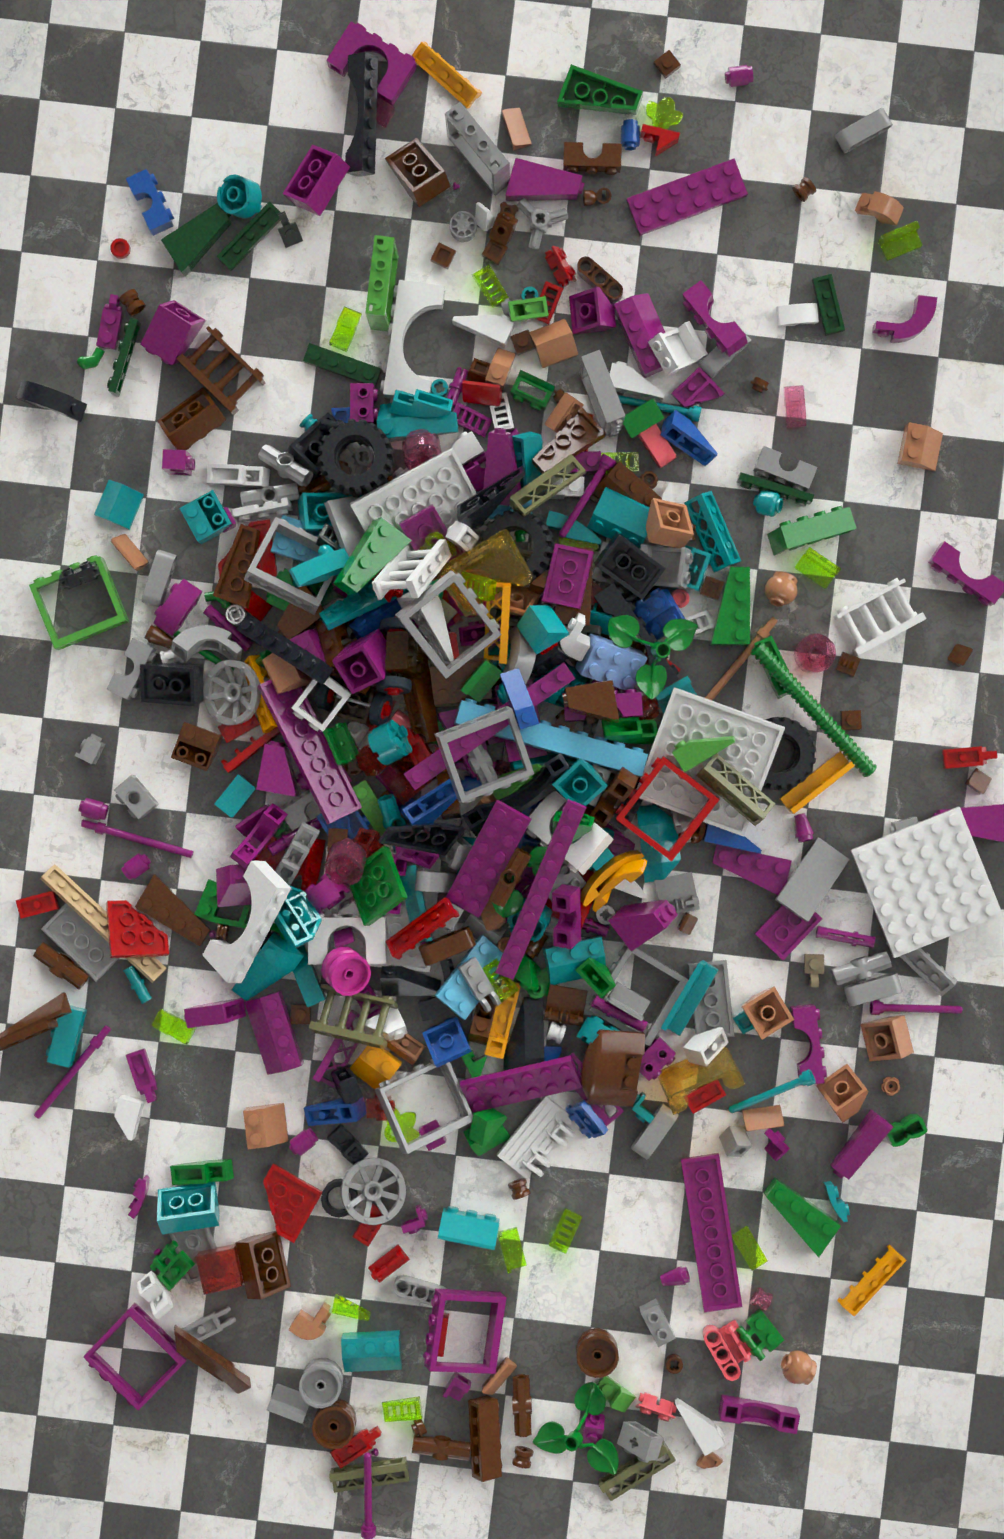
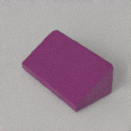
M265 804L238 823L235 826L236 829L243 836L247 837L270 805Z

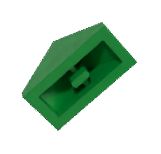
M591 957L576 969L577 973L601 999L616 986L608 967Z
M494 1108L474 1113L469 1135L470 1140L484 1148L506 1121L507 1117Z

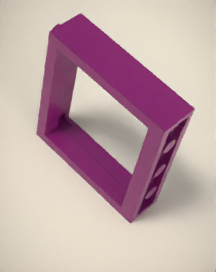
M435 1288L434 1297L431 1299L432 1314L428 1318L430 1328L429 1333L426 1334L427 1348L423 1354L425 1358L424 1366L431 1372L496 1374L507 1297L501 1292ZM446 1300L492 1302L483 1364L437 1362Z
M136 1302L83 1356L89 1363L88 1366L95 1368L99 1372V1376L104 1381H108L113 1386V1390L119 1395L122 1394L127 1399L128 1405H132L138 1411L187 1361V1358L177 1352L176 1342ZM129 1317L176 1361L143 1396L132 1388L96 1352Z

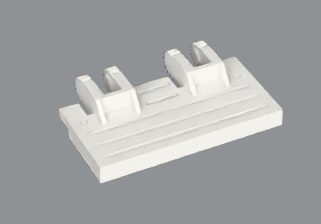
M544 1096L498 1151L497 1156L526 1179L532 1173L530 1170L542 1177L544 1173L532 1162L536 1158L548 1168L551 1166V1163L539 1154L538 1151L544 1155L548 1154L556 1144L550 1136L566 1147L568 1145L567 1141L556 1134V1132L561 1129L569 1137L573 1138L576 1134L562 1122L564 1121L570 1126L574 1121H571L568 1117L569 1114L549 1097Z

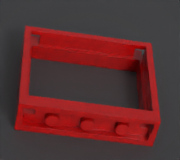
M662 756L661 759L657 757L652 763V771L649 774L645 773L639 780L641 785L637 790L633 789L627 797L629 801L626 805L621 804L615 813L618 814L616 819L670 861H673L720 799L687 773H684L683 770L666 757ZM664 765L709 798L669 851L625 818L626 814Z

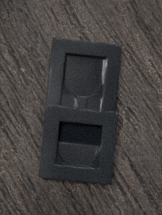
M341 1124L327 1137V1140L352 1165L363 1160L369 1154L360 1142Z

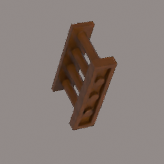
M208 326L206 329L211 335L191 356L185 357L181 353L176 359L232 415H235L239 411L236 407L237 401L257 380L264 385L265 381L262 379L264 375L257 368L253 370L222 339L223 335L218 329L214 328L212 330ZM218 341L224 349L205 369L199 371L195 367L196 361ZM231 354L238 362L218 383L215 382L213 384L209 380L210 374ZM244 367L251 376L232 396L226 397L222 393L224 391L223 388Z

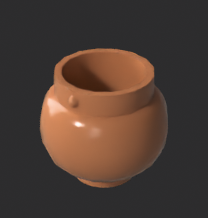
M775 572L765 585V595L769 602L777 607H783L792 603L797 596L798 589L796 585L798 580L789 573Z
M795 1350L783 1357L781 1369L787 1381L793 1384L803 1383L808 1385L815 1377L817 1364L807 1353Z

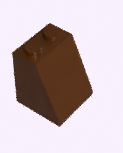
M307 586L297 588L315 597ZM289 603L277 625L280 629L278 633L290 640L305 631L314 629L316 627L315 623L321 620L319 613L325 609L320 604L315 615Z
M613 680L566 688V693H562L564 706L569 707L570 712L612 723H619Z

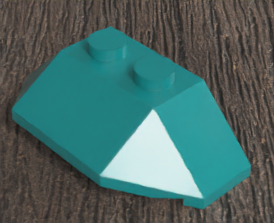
M656 805L639 807L637 811L638 828L669 851L678 839L673 819ZM640 838L641 853L644 855L642 859L647 861L643 872L645 883L654 882V880H664L680 862V852L673 861H670Z
M290 886L291 890L274 922L287 943L297 948L314 939L322 918L305 897V892Z

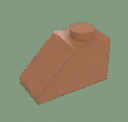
M497 348L485 383L498 384L501 386V390H504L516 353Z

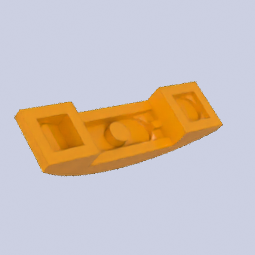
M631 850L610 859L600 869L595 871L587 881L581 892L580 902L586 907L600 895L596 890L600 884L625 863L640 860L644 855L639 850Z
M640 859L625 863L607 878L599 888L598 892L600 895L595 898L593 911H598L608 902L612 889L624 879L632 883L641 876L647 861Z
M502 979L498 996L501 1004L496 1005L484 1055L500 1059L504 1058L521 987L520 983Z

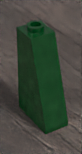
M218 203L161 239L184 277L191 272L232 224L229 220L231 214L220 208Z

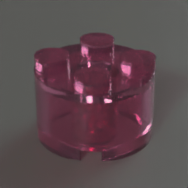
M425 429L410 432L405 441L403 440L402 442L404 463L409 470L442 453L438 435L434 432L433 434L429 433Z
M811 634L804 637L796 644L794 650V659L798 667L802 671L812 674L827 670L836 657L834 643L822 634ZM813 649L815 652H819V655L816 656V659L814 656H811V652H813Z
M349 838L334 843L329 849L325 862L326 876L334 883L340 885L341 882L347 883V885L357 883L362 878L367 860L366 851Z

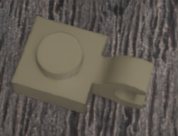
M804 954V973H809V987H819L818 974H824V954Z

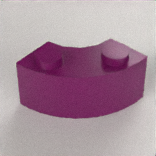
M185 579L171 587L169 591L171 594L163 606L160 605L154 613L156 618L153 624L171 636L182 627L189 613L197 605L203 592Z

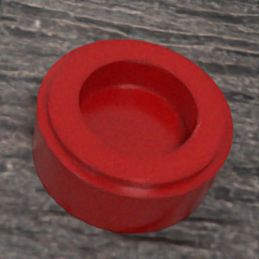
M122 238L115 239L110 246L112 254L118 259L126 258L131 251L129 243Z

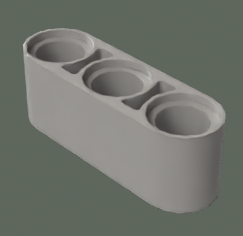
M880 108L844 128L835 135V138L843 152L848 153L885 132L893 124L884 108Z
M746 335L749 344L752 340ZM748 344L730 357L725 352L721 353L716 346L698 365L712 379Z
M162 550L156 552L143 591V603L155 607L163 605L177 563V555Z
M417 871L415 890L449 892L457 877V873Z
M897 972L844 987L849 1006L860 1005L903 992Z
M662 1103L654 1113L655 1118L651 1123L648 1122L632 1144L631 1149L646 1160L649 1159L675 1123L679 1114Z
M400 1275L396 1278L393 1289L395 1294L400 1297L432 1306L431 1299L434 1297L435 1288H446L442 1285L411 1276ZM405 1282L408 1287L400 1289L397 1284ZM422 1287L426 1290V1293L420 1295L416 1292V1289Z

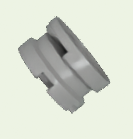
M460 211L453 215L450 220V231L453 238L459 242H468L475 237L477 223L471 213Z

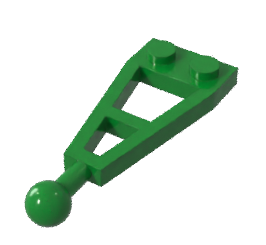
M208 879L194 915L210 922L246 929L252 905H244L239 921L216 917L219 910L217 907V882ZM273 923L270 930L279 933L280 937L286 940L277 925Z

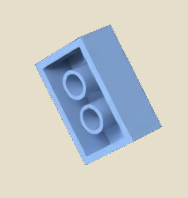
M590 633V648L583 660L577 662L575 666L577 671L582 676L600 682L613 680V686L623 690L634 689L636 673L647 661L644 653L632 647H619L610 639Z

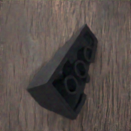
M524 466L519 467L457 505L458 521L469 526L471 529H478L483 526L490 515L525 476Z
M445 823L394 826L386 829L379 839V843L446 856L465 829L461 826Z
M523 997L515 1025L505 1049L503 1071L544 1062L543 997L538 999Z

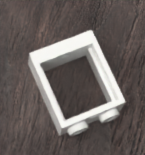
M330 676L324 684L342 698L323 723L299 707L317 681L312 679L292 706L293 714L301 720L303 718L307 719L310 722L308 725L316 731L319 729L321 731L325 730L351 695L349 690Z

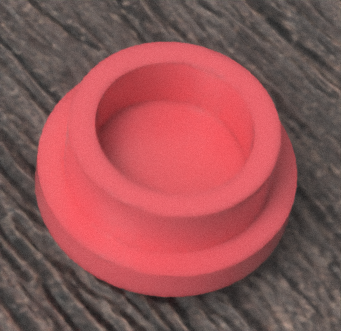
M676 589L672 592L671 595L679 608H683L689 603V594L684 589Z

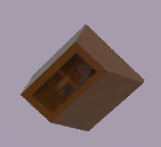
M184 722L171 758L208 771L218 752L223 736Z

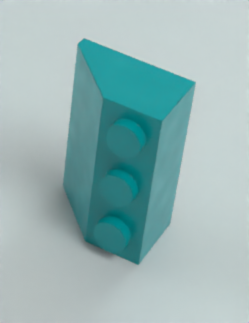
M605 487L587 528L609 539H612L616 532H619L641 549V544L644 543L647 536L646 523L650 507Z
M600 936L581 939L572 949L557 946L542 948L549 982L552 985L583 979L576 969L589 957L606 965L603 941Z
M209 1182L207 1184H190L158 1189L157 1223L162 1235L219 1226V1203L216 1183Z
M454 1206L443 1207L437 1239L495 1250L500 1219L496 1218V1215L487 1213L484 1216L479 1215L474 1210H466L464 1212L459 1211V1208Z
M400 1330L349 1332L342 1334L341 1352L344 1372L402 1370Z

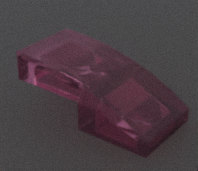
M804 386L784 387L786 427L806 426Z

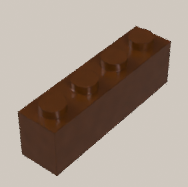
M489 1395L468 1400L472 1477L485 1482L502 1477L500 1407L498 1399Z

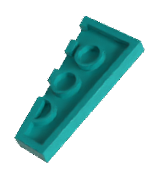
M372 579L357 593L347 594L345 599L337 600L319 613L322 622L328 630L388 602L385 597L382 600H378L373 590Z

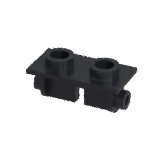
M85 561L78 568L72 569L71 567L63 570L59 576V581L64 580L62 582L63 588L70 590L82 585L80 577L83 578L85 583L98 579V576L101 574L98 568L94 569L96 561Z

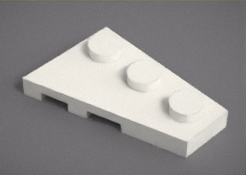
M282 498L281 503L265 502L263 507L249 505L232 509L233 517L239 519V521L251 520L250 517L254 516L268 518L270 517L269 514L277 513L278 516L287 515L288 511H293L292 503L288 498Z

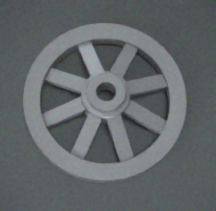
M239 660L221 661L209 671L203 686V697L209 714L216 721L225 725H239L248 721L255 714L261 698V693L257 687L260 682L255 671L248 664ZM232 667L240 669L238 681L235 678ZM224 669L230 683L218 677V674ZM247 676L250 685L244 687V681ZM214 682L222 686L224 692L212 694ZM248 692H251L250 702L245 697ZM226 698L227 701L218 710L214 700ZM240 702H241V703L245 706V708H246L245 712H244L243 714H241V715H240ZM233 704V717L228 718L224 716L225 712Z
M367 1158L355 1163L346 1172L341 1184V1200L345 1210L355 1220L368 1225H378L391 1220L402 1208L406 1197V1185L401 1172L394 1164L380 1158ZM377 1165L372 1181H370L364 1167ZM383 1167L393 1174L390 1178L378 1183ZM358 1171L364 1181V1185L351 1182L353 1176ZM395 1181L397 1182L398 1195L383 1191L382 1188ZM371 1187L374 1188L373 1194L369 1193V1189ZM349 1188L362 1191L359 1196L350 1201ZM380 1197L396 1200V1202L387 1211ZM366 1198L364 1214L361 1215L353 1207ZM372 1201L375 1202L382 1216L370 1217Z

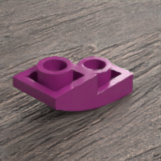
M147 1175L143 1179L139 1178L133 1186L135 1191L132 1195L136 1198L128 1207L131 1209L128 1216L133 1219L139 1214L147 1197L150 1179Z

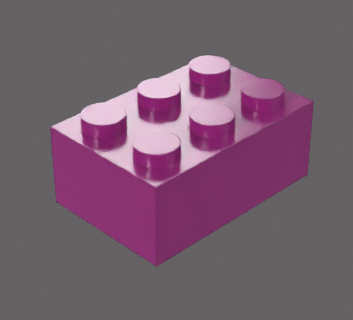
M312 145L284 190L283 195L295 206L321 216L350 166L339 155Z

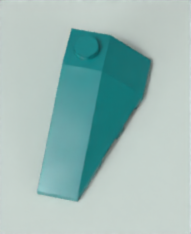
M392 403L381 404L379 408L377 428L385 433L390 442L459 432L456 412H451L449 415L426 418L390 413Z
M302 493L298 500L299 520L304 530L322 531L325 523L332 526L324 503L352 495L349 494L347 496L342 493Z
M274 932L254 958L242 983H236L231 990L247 1001L292 972L305 955L289 945L286 940H283Z

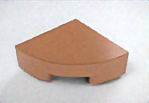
M714 1452L706 1456L703 1453L696 1462V1465L703 1469L718 1467L723 1462V1459Z

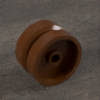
M594 1328L587 1330L579 1337L576 1344V1355L581 1371L593 1378H603L611 1374L619 1361L617 1342L613 1335L607 1330Z
M338 1399L331 1406L318 1408L312 1425L313 1436L317 1443L324 1448L332 1450L340 1449L347 1445L353 1437L357 1422L356 1412L353 1407L345 1400Z

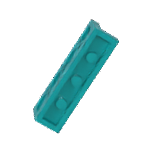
M712 491L702 493L684 502L692 523L696 525L695 530L705 552L712 554L710 564L714 573L741 562V558ZM698 501L700 506L699 513L695 512L692 503ZM702 519L707 522V530L702 529L700 525ZM709 537L715 541L714 548L708 544ZM717 555L721 556L724 562L719 567L715 560Z
M417 864L407 866L406 876H400L408 897L405 899L409 923L427 911L423 891L415 890L416 874L418 871ZM432 933L430 934V935H431L430 938H428V939L424 938V939L421 940L420 942L432 941V940H433V935H432Z
M704 960L698 963L661 1026L662 1030L666 1031L669 1029L679 1036L682 1034L719 970Z

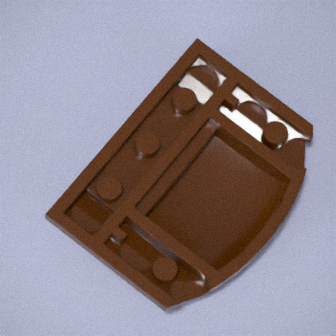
M599 1029L597 1038L593 1043H589L582 1063L581 1083L587 1097L586 1101L588 1104L633 1107L638 1094L637 1085L642 1056L645 1053V1033Z

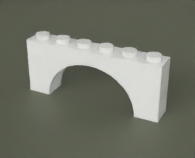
M399 280L398 285L394 287L396 304H392L391 316H394L393 323L389 324L388 330L391 340L386 344L388 361H384L383 373H386L385 380L381 381L380 387L384 398L393 399L396 389L415 395L416 389L431 393L432 382L416 375L407 365L403 353V343L411 323L427 311L443 309L445 286Z
M251 860L243 875L250 888L252 900L250 918L243 934L232 944L225 940H210L203 953L204 958L227 983H242L291 890V887L266 861Z

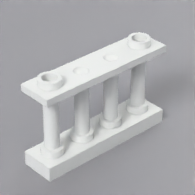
M446 539L438 540L431 550L412 551L410 543L402 549L372 582L373 590L378 600H382L390 589H408L411 598H419L452 556ZM415 558H424L423 560H414ZM409 568H416L415 570L405 571L406 569H409ZM398 579H407L406 581H397Z
M896 578L887 583L889 587L849 609L846 605L837 610L838 615L834 616V619L843 618L856 642V648L852 650L854 656L857 657L926 619L923 612L917 615L916 611L912 610L899 585L905 583V579L899 581ZM892 589L907 615V621L901 624L895 619L882 595ZM875 598L890 624V630L884 633L878 628L866 606V603ZM857 608L860 609L873 633V639L868 642L865 639L863 640L849 615V612Z

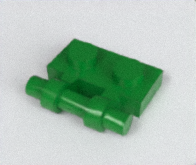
M174 1240L163 1248V1252L160 1255H156L153 1263L150 1265L151 1270L156 1271L158 1268L161 1271L157 1278L169 1291L195 1265L183 1250L178 1254L175 1252L178 1243ZM167 1258L171 1260L168 1265L165 1263Z
M758 1309L745 1320L749 1326L748 1329L745 1330L742 1326L736 1329L740 1335V1340L747 1344L751 1354L756 1356L759 1361L766 1357L762 1352L764 1347L769 1352H772L784 1341V1338L761 1309ZM754 1333L760 1340L757 1344L751 1338Z

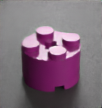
M325 873L320 878V883L317 885L312 884L305 890L307 894L305 897L319 915L325 913L323 911L325 908L330 910L346 897L344 893H350L348 887L336 873Z

